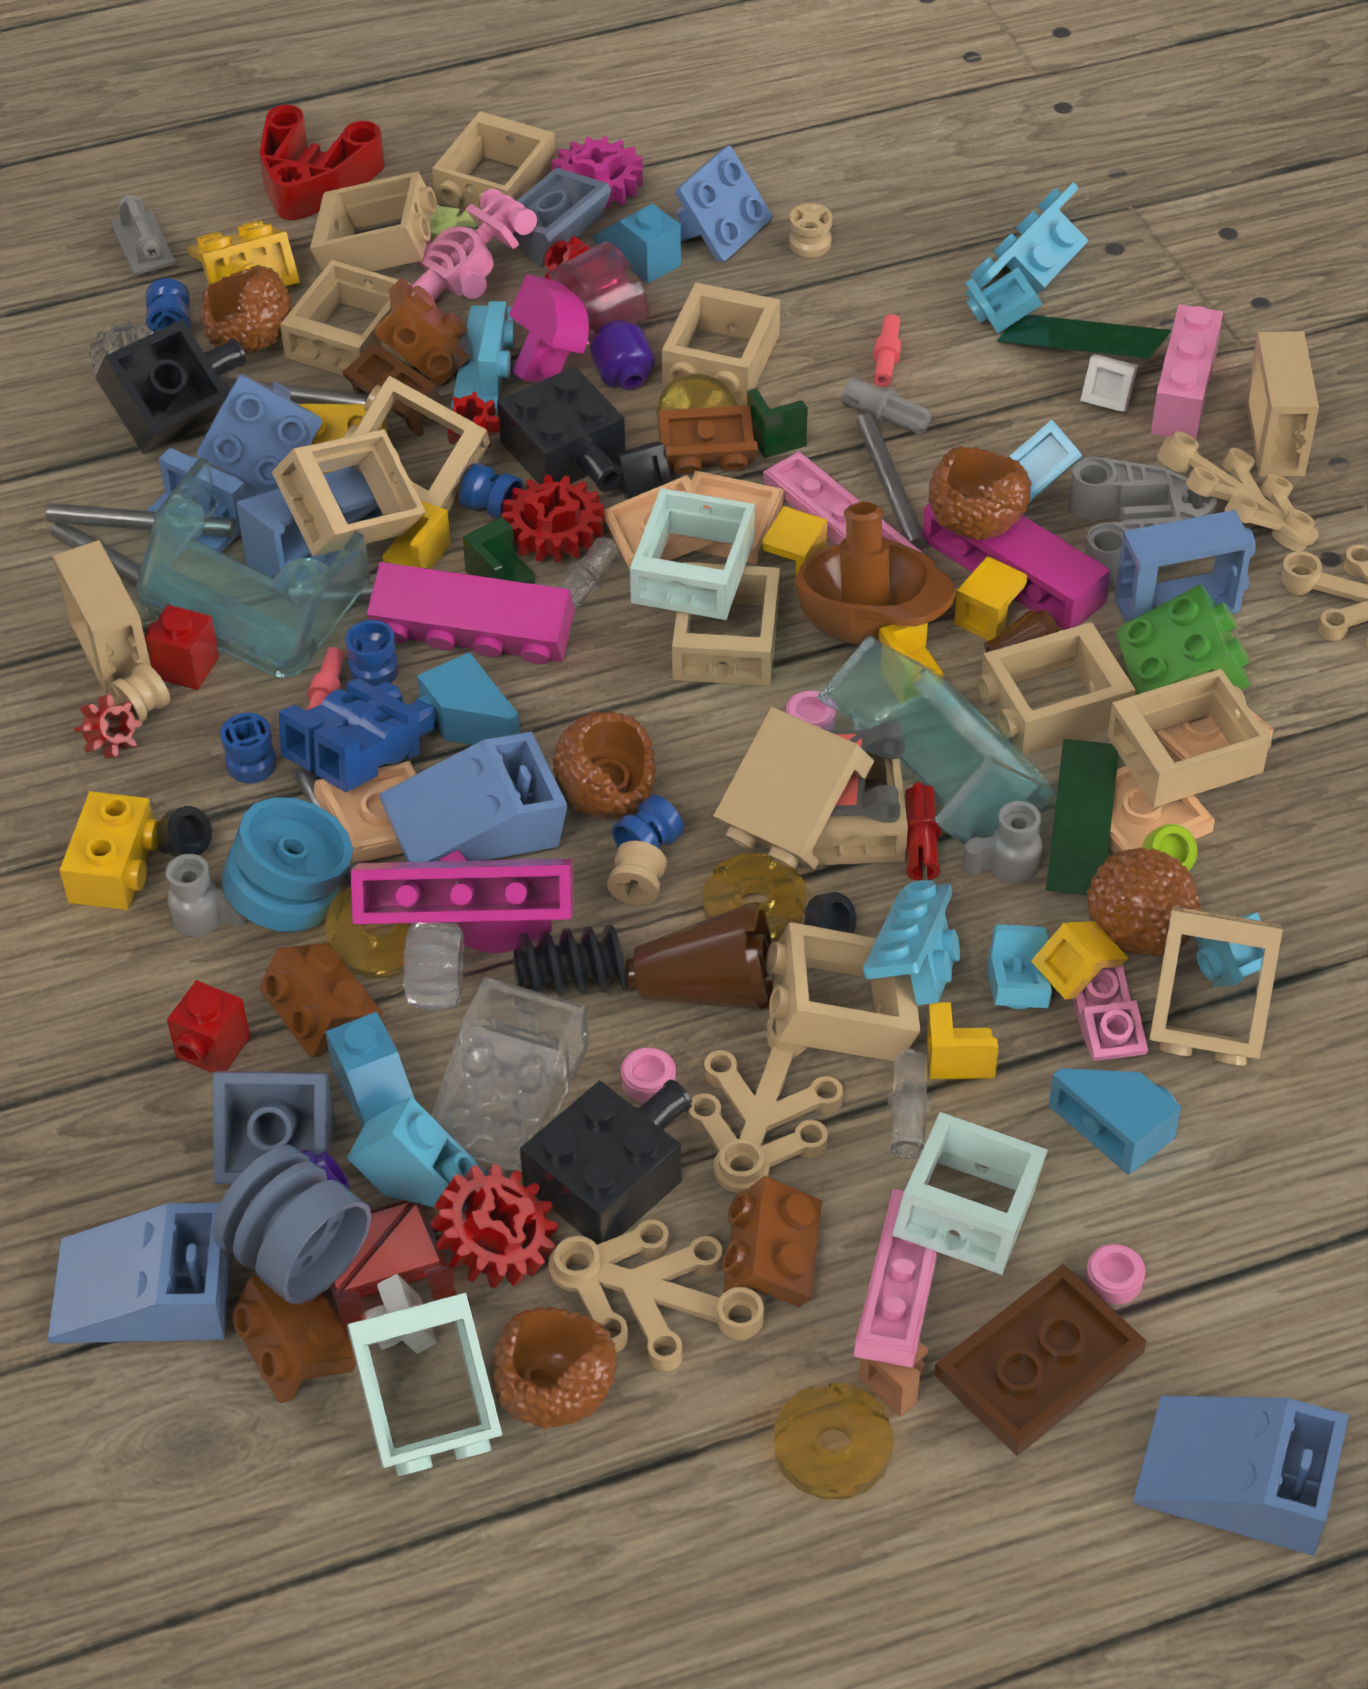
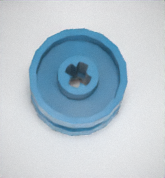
M273 797L255 803L243 814L234 844L231 846L224 865L221 883L225 897L239 914L256 925L279 932H300L318 926L329 915L337 896L338 887L343 882L350 865L353 847L349 834L336 817L318 805L297 798Z

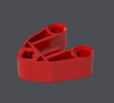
M284 104L278 105L267 112L259 157L264 188L276 214L280 218L299 220L319 213L324 192L368 183L384 169L381 130L374 122L361 120L349 124L344 128L338 139L334 140L328 151L323 152L320 151V145L317 143H312L308 148L304 115L299 107Z

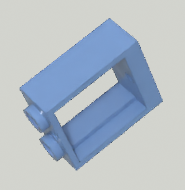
M1235 510L1124 531L1114 601L1124 622L1127 623L1199 584L1205 588L1217 605L1225 602L1231 613L1240 612L1243 592L1247 591L1249 587L1247 571L1250 557L1254 556L1256 549L1253 533L1249 528H1244ZM1216 556L1212 573L1156 583L1159 566Z

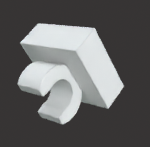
M1094 354L1090 358L1080 401L1125 412L1128 409L1138 365Z
M395 1274L377 1284L384 1305L369 1309L361 1315V1319L365 1320L422 1305L423 1302L421 1296L398 1274ZM432 1328L378 1343L381 1349H386L398 1344L402 1340L417 1354L438 1344Z

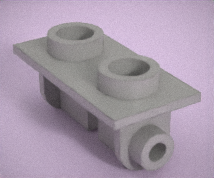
M133 195L124 196L118 206L120 219L112 220L111 225L133 274L154 272L160 268L175 265V259L152 210L145 212L144 204L140 198Z

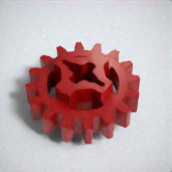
M545 475L544 483L539 485L532 479L527 480V490L514 488L512 489V499L504 500L503 502L504 513H501V517L513 527L514 545H518L519 555L524 556L531 551L536 552V561L541 562L546 555H553V559L558 563L561 562L562 554L569 553L576 559L580 557L579 547L582 546L592 550L594 548V538L602 537L604 506L599 503L598 492L587 493V483L584 481L575 486L570 485V476H564L560 482H553L550 475Z
M493 1164L485 1176L477 1165L471 1166L464 1177L456 1174L434 1205L439 1212L432 1220L431 1228L444 1232L435 1245L438 1250L451 1249L454 1256L448 1264L452 1269L459 1267L463 1263L469 1267L468 1280L474 1282L482 1273L487 1275L490 1288H496L505 1276L512 1286H517L526 1274L533 1277L538 1272L556 1245L550 1238L558 1229V1223L545 1219L553 1207L551 1201L538 1202L535 1195L540 1186L537 1183L531 1184L527 1188L520 1184L521 1172L515 1170L509 1178L502 1177L499 1164ZM467 1202L468 1207L464 1212L466 1219L462 1220V1207ZM524 1231H527V1244L523 1250L521 1245L526 1239Z

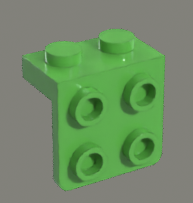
M1199 584L1118 628L1116 636L1132 684L1136 690V695L1202 675L1212 669L1214 671L1222 669L1232 685L1238 686L1241 690L1250 686L1244 666L1250 663V659L1241 641L1237 637L1233 638L1231 630L1237 628V624L1225 602L1217 605L1205 588Z

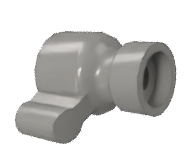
M1013 801L1005 804L999 811L998 829L993 836L987 838L973 837L966 842L963 862L964 871L976 875L982 871L991 870L998 879L1018 884L1027 882L1035 877L1040 869L1042 840L1039 835L1041 815L1038 809L1024 801Z
M184 854L174 858L168 864L166 877L170 890L167 894V905L171 922L178 932L186 936L197 937L213 932L220 923H230L232 926L240 927L248 922V919L239 914L227 900L224 891L218 889L211 880L209 867L204 858L195 854Z

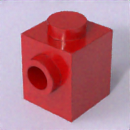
M167 604L157 621L151 622L146 630L145 642L151 667L161 679L169 683L199 690L219 658L212 616Z
M195 980L167 1018L176 1058L211 1073L214 1071H227L251 1038L243 999L198 980Z

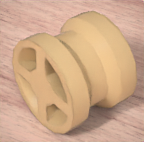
M805 203L792 209L789 215V224L792 229L789 234V248L792 252L806 258L819 257L827 253L832 244L831 233L829 232L832 227V213L830 210L816 203Z
M145 663L134 667L131 676L127 679L119 678L108 685V692L113 697L114 705L128 701L132 702L129 711L135 720L142 722L146 720L149 711L152 709H163L171 701L169 691L161 677L152 667Z
M628 841L621 844L615 854L614 863L616 868L609 874L607 889L613 897L625 904L633 906L649 905L658 897L660 890L658 879L665 873L667 858L660 849L647 842Z

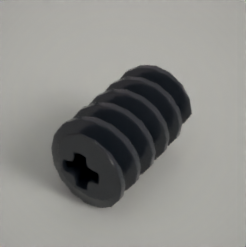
M612 924L604 927L601 941H598L591 926L583 928L580 943L576 942L570 928L562 930L558 945H555L548 930L541 931L536 947L533 946L527 932L519 934L516 948L513 949L517 1001H522L526 985H531L537 999H543L547 983H552L558 997H564L568 981L574 982L580 995H586L590 979H595L601 993H607L611 977H616L622 990L625 991L622 943Z

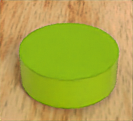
M1166 824L1152 830L1145 837L1142 845L1143 848L1148 850L1154 848L1169 854L1173 858H1177L1182 865L1186 866L1188 871L1193 867L1197 859L1198 850L1193 835L1186 828L1178 824Z

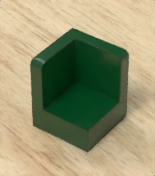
M757 388L747 390V405H750L753 439L757 441L758 449L764 458L807 446L808 408L803 400L770 409Z
M503 517L462 537L465 571L469 575L529 584L535 583L534 573L515 555L513 527Z

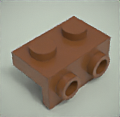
M400 278L389 289L391 312L375 327V335L436 384L443 385L471 358L467 334L468 328L456 314L452 312L446 314L438 308L431 295L425 289L418 285L413 288L404 279Z
M750 405L658 411L659 442L664 445L668 468L674 469L675 473L692 474L695 470L701 471L702 467L720 466V469L723 471H738L747 468L748 464L754 463L758 453V443L753 439Z
M329 943L277 948L260 984V990L311 1058L323 1055L327 1046L325 1031L377 1012L380 1018L383 1014Z
M763 1176L745 1192H739L733 1199L728 1212V1222L732 1226L729 1246L724 1253L721 1265L722 1271L725 1273L723 1293L735 1287H751L799 1308L812 1299L822 1200L767 1176Z
M258 1276L250 1277L231 1313V1320L236 1333L242 1338L259 1367L262 1378L268 1383L279 1403L292 1401L303 1380L353 1371L356 1362L350 1338L323 1293L311 1301L295 1305L285 1301L262 1282Z

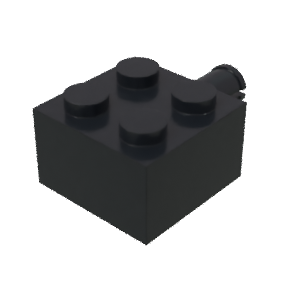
M182 319L104 356L95 379L144 455L213 421L229 394L219 376L237 367L244 366L247 363V359L241 344L234 338L204 353Z
M576 366L497 400L498 418L501 426V432H499L500 442L538 484L544 483L545 475H550L553 482H560L564 476H570V484L589 476L596 484V487L602 492L611 491L621 483L623 479L621 473L623 470L616 465L614 453L626 450L625 419Z
M670 1079L641 1106L634 1107L599 1080L519 1148L523 1186L527 1188L529 1185L537 1183L540 1188L535 1196L541 1201H551L553 1205L552 1210L584 1237L591 1239L596 1245L621 1236L682 1182L681 1144L666 1133L664 1129L692 1107L690 1095L682 1085Z

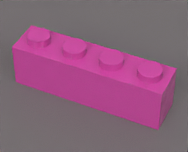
M927 504L924 507L923 535L926 544L972 573L987 556L1027 575V584L1014 600L1035 612L1046 609L1058 628L1066 630L1079 626L1106 604L1110 569L1103 566L1098 560L1087 556L1066 543L1059 536L1032 522L1023 514L1011 529L1006 530L1003 535L989 537L986 540H975L972 537L966 538L945 529V527L937 523L931 506Z
M380 562L367 617L369 620L382 621L389 625L394 632L395 643H404L408 639L426 642L427 645L439 650H451L455 646L473 649L476 653L486 657H499L502 653L520 656L523 660L530 663L546 664L549 661H564L575 608L569 589Z
M572 858L358 863L351 869L353 924L571 919L574 913Z

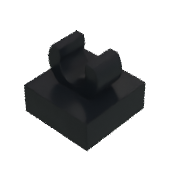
M656 441L614 453L616 464L623 470L621 473L623 475L621 486L625 499L628 500L671 482L668 463L665 458V449L661 442Z

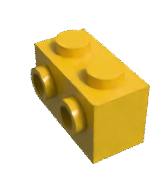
M89 791L59 870L68 903L129 910L135 891H141L144 887L147 875L146 860L150 850L155 851L160 841L158 836L160 822L159 820H154L149 798Z

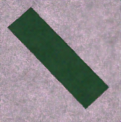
M1027 314L1009 326L997 341L1150 359L1173 330Z
M1063 739L1046 891L1087 895V890L1091 885L1093 876L1097 874V869L1108 858L1118 752L1113 744Z

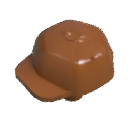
M857 502L848 506L844 510L846 538L841 541V544L826 547L810 556L800 566L796 576L798 599L804 615L818 630L850 644L877 643L879 640V628L891 624L918 626L933 621L951 607L955 597V586L952 579L935 568L934 561L930 557L882 536V515L884 511L880 506L871 502Z

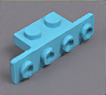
M1074 182L1062 193L1057 188L1053 189L1038 205L1043 213L1039 216L1033 210L1015 228L1021 235L1016 238L1011 233L993 251L998 259L994 262L988 256L973 271L970 276L976 281L980 290L1006 265L1011 271L1019 267L1036 294H1038L1089 241L1059 210L1079 189ZM968 289V290L965 292V294H966L969 298H972L973 295L971 294L970 290Z
M489 301L488 306L473 305L470 307L467 334L471 358L458 369L453 397L455 396L460 399L461 397L471 395L472 392H476L477 397L482 399L484 403L490 400L495 402L496 414L494 416L497 417V400L500 399L503 378H509L511 355L508 350L515 347L516 323L509 316L512 307H507V302Z
M920 880L906 885L904 889L899 891L863 966L865 979L910 974L917 1005L939 1002L946 982H951L954 962L960 959V944L955 929L948 930L945 910L952 897L950 884L935 885V882L932 880Z

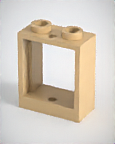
M479 111L432 168L433 187L437 203L457 208L461 211H466V208L471 204L481 209L480 198L482 194L492 188L499 190L502 194L508 195L514 200H518L552 172V159H556L554 132ZM483 158L519 168L505 186L470 175Z
M419 171L324 192L310 250L321 270L323 271L331 260L368 271H377L423 261L427 241L431 238L430 225L432 216L437 210L435 194L431 187H426ZM402 218L399 225L354 234L356 228Z
M331 260L280 324L285 358L344 376L342 371L372 344L375 343L380 346V339L375 335V327L391 312L389 289L399 279ZM340 304L378 314L362 335L325 324Z
M695 282L662 348V384L747 402V390L755 388L780 334V299ZM696 329L749 340L741 359L688 348ZM703 380L709 382L710 385L704 384Z
M1258 332L1246 396V407L1259 477H1267L1270 473L1278 474L1282 477L1305 476L1319 403L1304 332Z
M388 376L382 387L377 385L373 388L364 406V410L367 413L359 426L352 425L348 429L344 438L377 431L396 400L461 435L429 491L411 481L420 500L446 509L449 512L460 493L462 480L467 470L473 464L479 462L490 444L487 430L395 378ZM359 465L352 466L361 474H363Z
M385 429L294 448L272 471L274 479L313 557L401 536L426 513L420 497L414 489L400 461L399 454L393 447ZM359 465L383 516L347 524L322 472Z
M100 540L53 555L69 624L102 689L108 695V685L119 678L127 679L131 676L132 669L141 663L148 664L150 667L151 664L140 615Z
M683 562L686 564L714 568L719 570H724L725 564ZM745 566L732 604L764 606L760 637L689 633L692 614L677 611L672 643L673 680L771 686L779 609L780 568ZM718 662H726L727 664L723 665Z
M1092 622L983 653L982 674L977 677V688L982 701L985 704H991L998 716V724L1003 736L1006 739H1012L1021 756L1063 744V739L1077 740L1107 731L1112 702L1135 696L1136 691ZM1073 666L1090 692L1089 694L1031 710L1015 683Z
M1222 669L1112 702L1107 737L1153 808L1261 774L1264 771L1267 752L1271 747L1269 730L1262 721H1258L1246 705L1242 690L1238 686L1232 685ZM1210 715L1230 745L1174 763L1154 732Z
M868 752L874 763L865 778H883L884 785H893L897 788L899 793L898 802L901 807L899 819L892 823H884L865 816H830L812 849V854L820 860L818 865L906 861L908 826L900 758L887 759Z
M1172 906L1149 1040L1160 1042V1051L1176 1055L1191 1056L1193 1048L1214 1051V1060L1232 1065L1245 1066L1248 1058L1260 1060L1283 932L1282 925ZM1182 934L1264 948L1248 1039L1166 1025Z
M789 922L778 942L771 943L766 956V971L768 974H772L773 981L769 1014L771 1018L776 1019L777 1042L900 1062L921 1032L918 1006L910 974L871 979L874 1012L809 1001L806 967L865 977L863 966L877 938Z

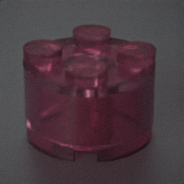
M610 242L596 245L549 272L551 280L559 281L574 292L584 304L589 324L587 339L589 347H591L597 332L604 325L613 321H625L639 325L649 315L647 298L640 281L638 280L632 284L625 273V270L632 266L622 252Z

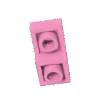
M1123 965L1121 967L1102 968L1077 998L1072 999L1079 1026L1093 1062L1146 1055L1148 1047L1137 1000L1131 1001Z

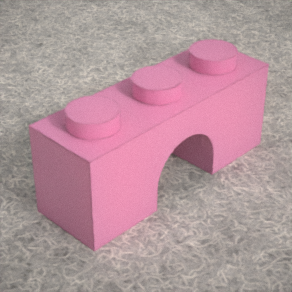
M1178 305L1156 393L1151 434L1169 437L1173 436L1174 432L1180 431L1197 439L1208 381L1210 382L1217 354L1223 311L1207 309L1201 306Z

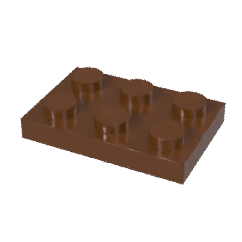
M1061 1264L935 1363L934 1376L1018 1456L1140 1357L1145 1351L1147 1341L1070 1269Z

